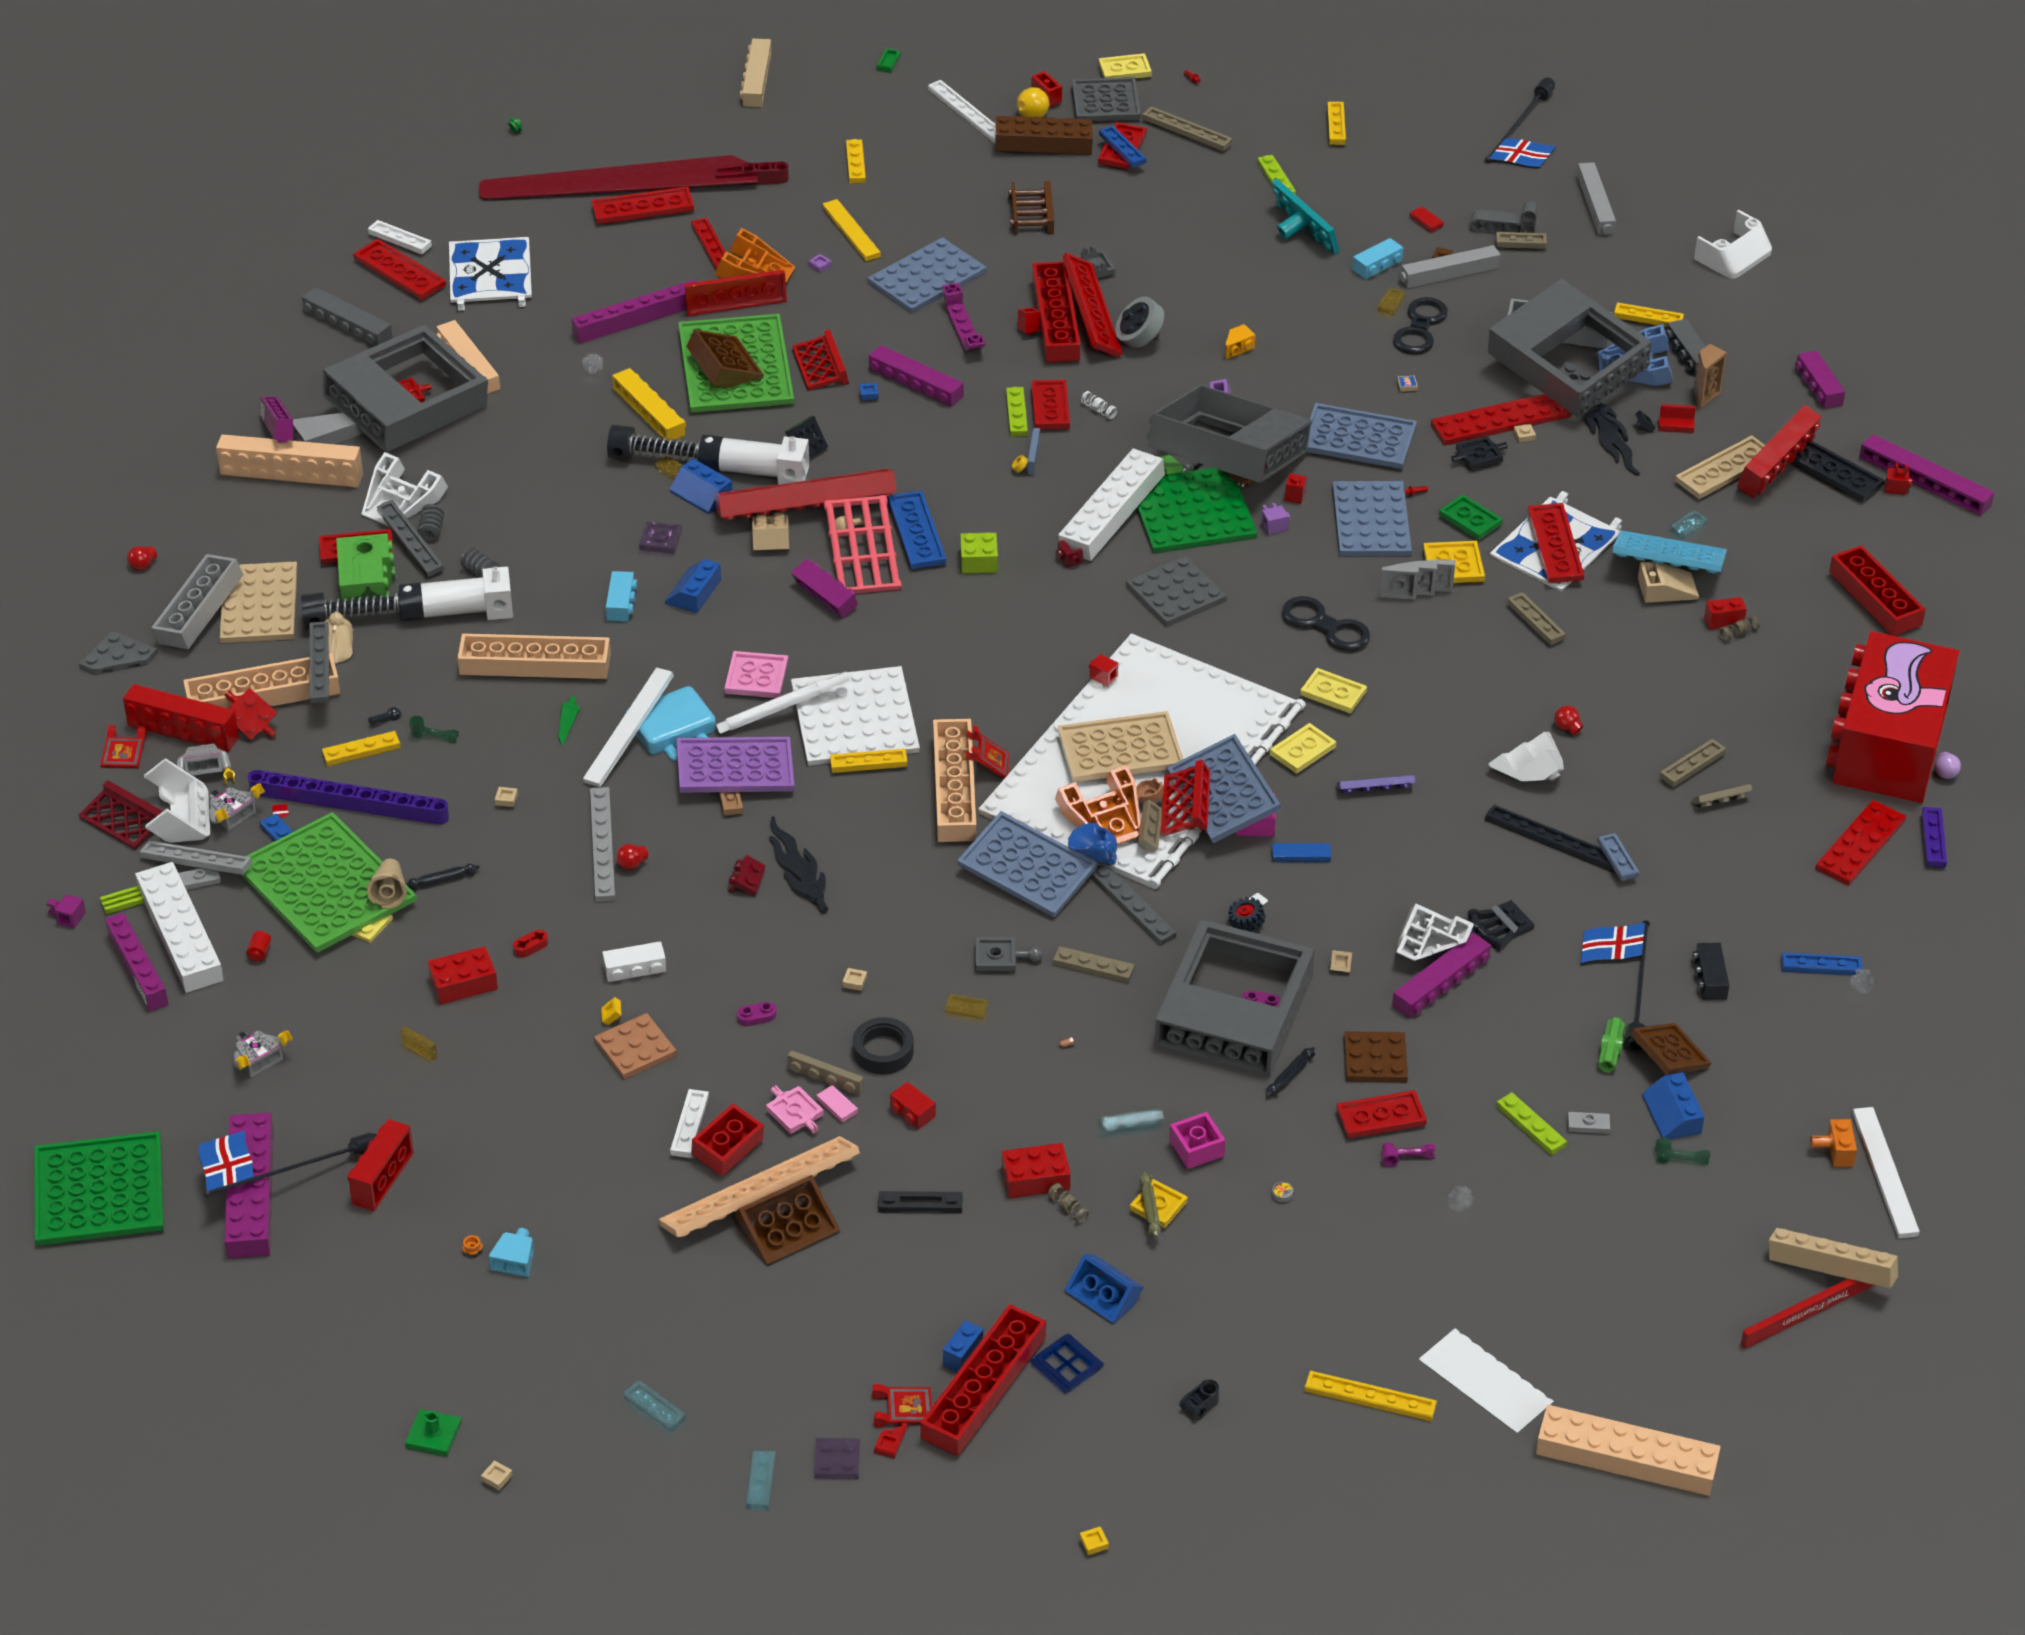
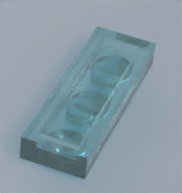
M1154 1109L1099 1118L1100 1127H1106V1130L1118 1129V1125L1126 1124V1127L1138 1126V1122L1146 1121V1124L1158 1123V1119L1164 1118L1163 1110Z
M640 1380L636 1381L624 1392V1399L670 1432L686 1420V1413Z
M753 1450L746 1503L747 1509L769 1510L776 1458L775 1451Z

